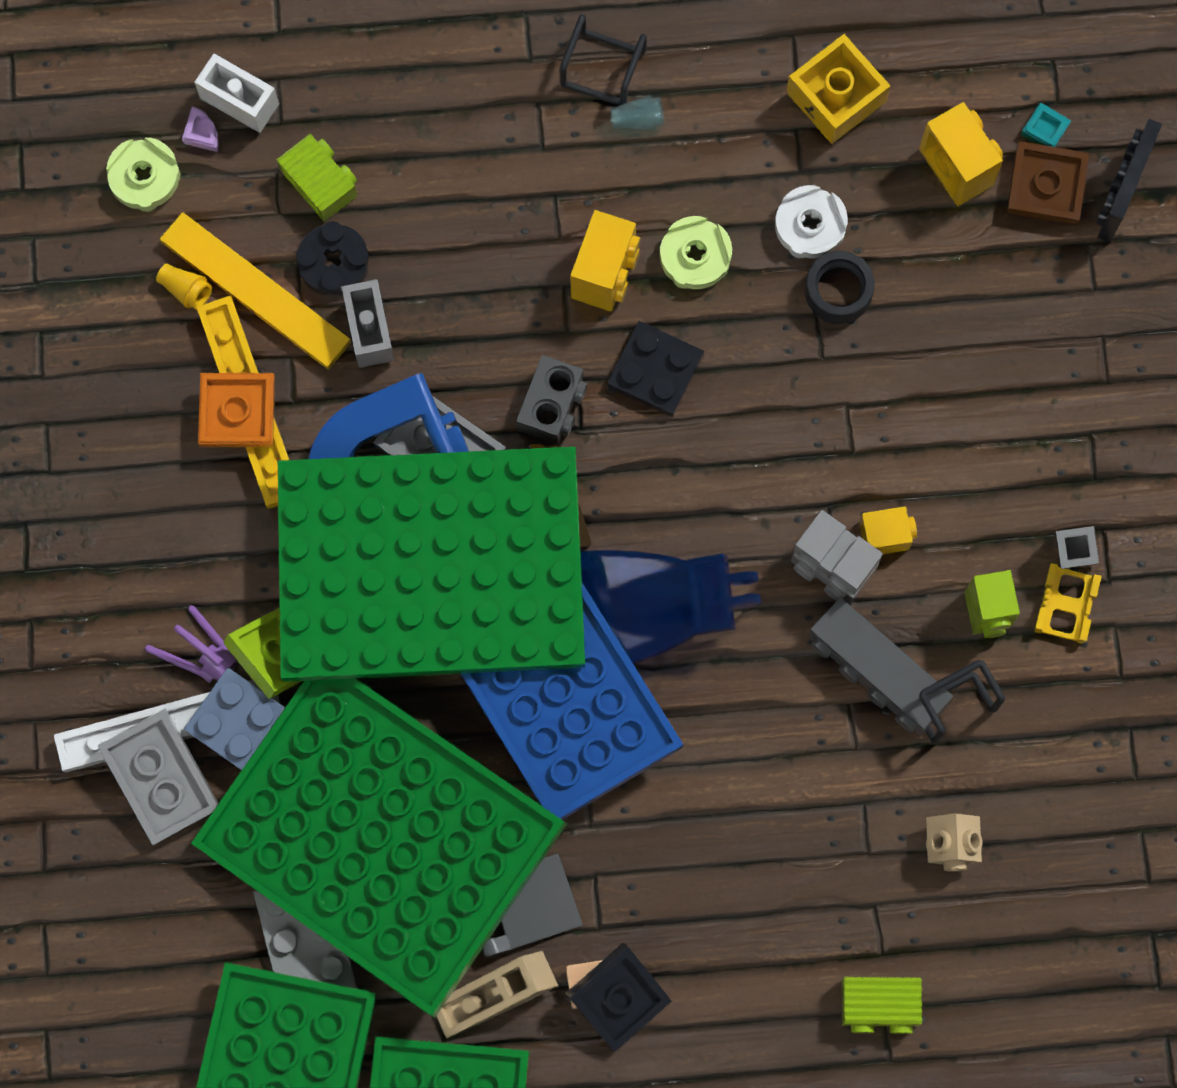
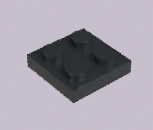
M638 321L607 382V387L673 418L704 356V350L642 321Z
M625 943L619 945L565 993L614 1052L672 1002Z

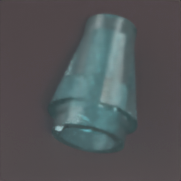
M648 95L621 106L611 107L613 128L656 130V126H663L664 111L661 97L652 98V95Z

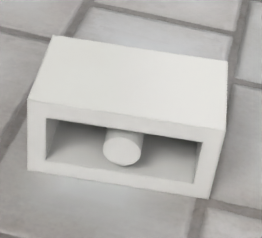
M216 54L212 55L195 81L200 99L259 133L279 105L274 87Z

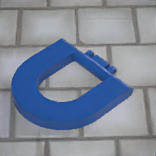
M420 373L354 401L336 412L318 433L312 445L309 459L354 457L357 450L367 441L418 418H422L436 453L470 451L458 425L446 429V425L457 421L453 412H447V414L440 416L423 373Z

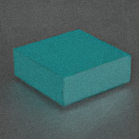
M1040 103L1022 130L1021 136L1034 144L1056 147L1070 125L1071 120Z

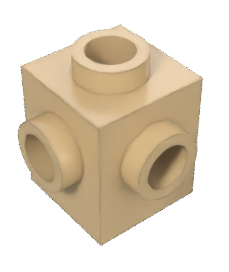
M955 813L926 817L928 863L942 864L944 871L967 870V864L982 862V837L979 816Z

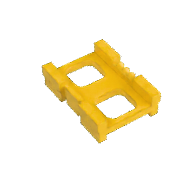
M1051 563L1045 582L1046 590L1042 598L1043 602L1039 608L1034 632L1076 641L1079 644L1086 642L1091 625V620L1087 619L1093 603L1091 600L1097 597L1102 576L1096 574L1092 576L1064 568L1061 569L1057 564ZM1068 575L1083 580L1084 586L1080 598H1073L1059 593L1058 588L1061 576ZM1060 610L1075 615L1076 621L1072 633L1056 631L1050 627L1053 611Z

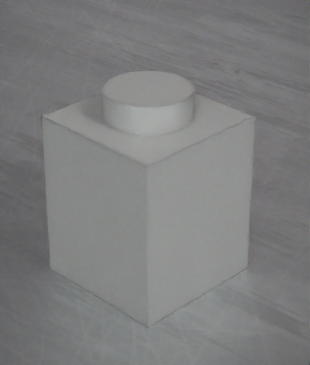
M1094 526L1056 531L1061 569L1099 563Z

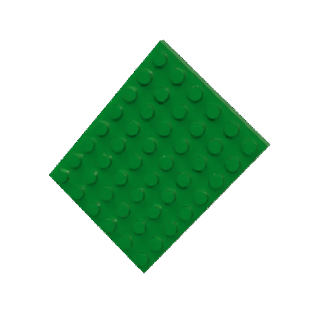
M576 446L278 461L280 667L282 682L586 668Z
M356 678L304 681L191 844L430 1016L436 1017L567 823Z

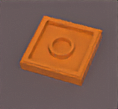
M200 373L199 447H273L274 373Z

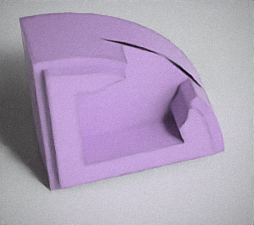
M192 107L182 137L183 143L218 152L219 136L214 123L205 112Z

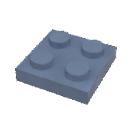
M227 668L187 723L184 730L242 770L285 707L272 698L268 699L261 690L230 668Z

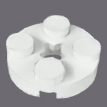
M807 185L790 191L784 197L777 210L775 231L781 244L789 250L792 256L796 258H819L825 253L833 252L843 242L848 216L843 202L834 193L830 194L827 191L820 190L821 187ZM811 214L813 219L819 218L821 220L817 224L816 229L810 230L809 227L802 225L805 222V215Z

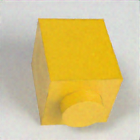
M906 506L862 513L859 526L862 539L883 554L908 551L912 545V539L917 538L915 519L913 516L908 517Z

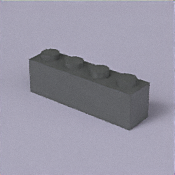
M840 597L810 629L809 638L812 640L810 645L823 658L827 659L829 656L840 665L838 670L846 679L854 684L859 681L869 690L866 693L867 696L880 708L887 706L897 715L895 717L896 722L909 733L915 731L922 736L933 724V721L920 701L919 693L937 681ZM944 687L927 696L938 717L951 704L954 697Z

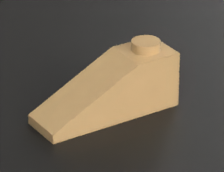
M543 951L524 955L452 992L437 1014V1018L446 1038H450L557 987L558 984Z

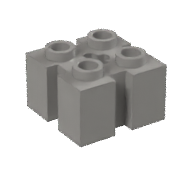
M821 510L795 545L791 562L795 564L794 570L806 580L812 581L816 577L826 584L824 592L832 599L837 601L841 597L851 605L876 571L883 553L860 536L857 538L846 530V526Z

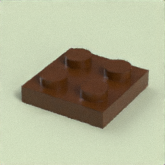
M1019 141L1016 147L1006 213L1078 225L1090 153Z

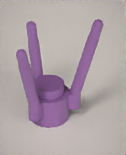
M191 605L188 608L189 612L217 647L212 644L208 648L180 625H176L174 630L203 654L199 659V663L203 665V668L151 645H146L145 651L199 675L208 683H211L213 679L218 681L227 668L233 670L238 661L223 644L221 637L203 615L200 614L195 606Z

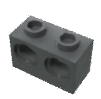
M542 355L516 420L517 431L553 444H559L562 435L568 437L575 420V416L570 415L575 402L581 404L588 383L583 382V369ZM556 379H565L569 382L570 386L564 391H555L550 387V384ZM546 411L552 412L557 416L556 421L549 425L540 423L537 418Z

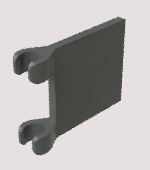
M559 854L542 860L501 920L505 935L488 940L482 948L485 958L489 959L510 950L583 926Z

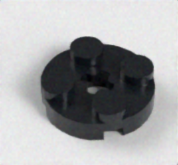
M335 221L327 222L323 226L310 231L301 241L296 253L298 268L303 281L311 290L321 295L328 296V294L338 293L343 295L342 286L362 283L369 269L367 245L362 236L354 229ZM340 253L341 265L338 267L334 264H331L329 267L325 265L327 254Z

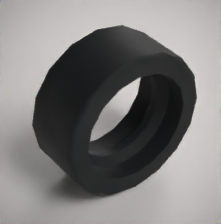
M838 250L825 253L814 261L808 271L804 291L807 305L817 317L826 322L843 324L856 320L865 313L873 297L875 280L872 269L864 259L852 252ZM834 268L847 269L858 277L861 291L854 303L849 306L838 307L832 306L822 299L818 290V284L821 276L826 271Z

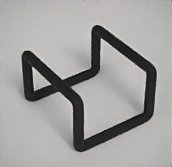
M580 14L560 65V85L600 100L625 106L627 104L628 87L640 54H645L646 34L640 35L637 45L623 42L587 30L585 14ZM579 34L634 52L621 85L620 98L567 81V66Z
M974 661L920 691V701L938 730L935 734L930 726L925 731L933 744L940 742L946 730L927 698L929 694L942 687L950 691L972 679L991 712H997L1004 703L1005 696L984 661ZM980 668L997 697L995 702L991 699L979 676L972 671Z

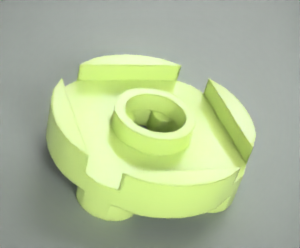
M145 138V140L137 141L131 139L123 142L112 152L107 162V179L114 196L122 204L144 212L153 211L157 206L169 200L177 189L181 175L173 152L167 145L154 138ZM147 166L151 168L149 172L150 178L141 181L136 180L138 176L135 170L138 167L142 170L146 169Z
M701 216L685 217L671 225L660 245V262L665 274L673 280L678 288L704 289L719 282L728 272L732 258V244L724 228L719 224L715 225L713 222L707 221V218ZM696 245L698 250L704 249L706 251L701 256V260L695 261L693 258L687 257L686 254L690 252V246Z

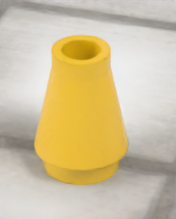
M164 264L157 273L156 281L163 285L188 309L193 307L197 310L196 307L206 304L210 298L212 286L207 283V279L204 276L175 268L170 264Z

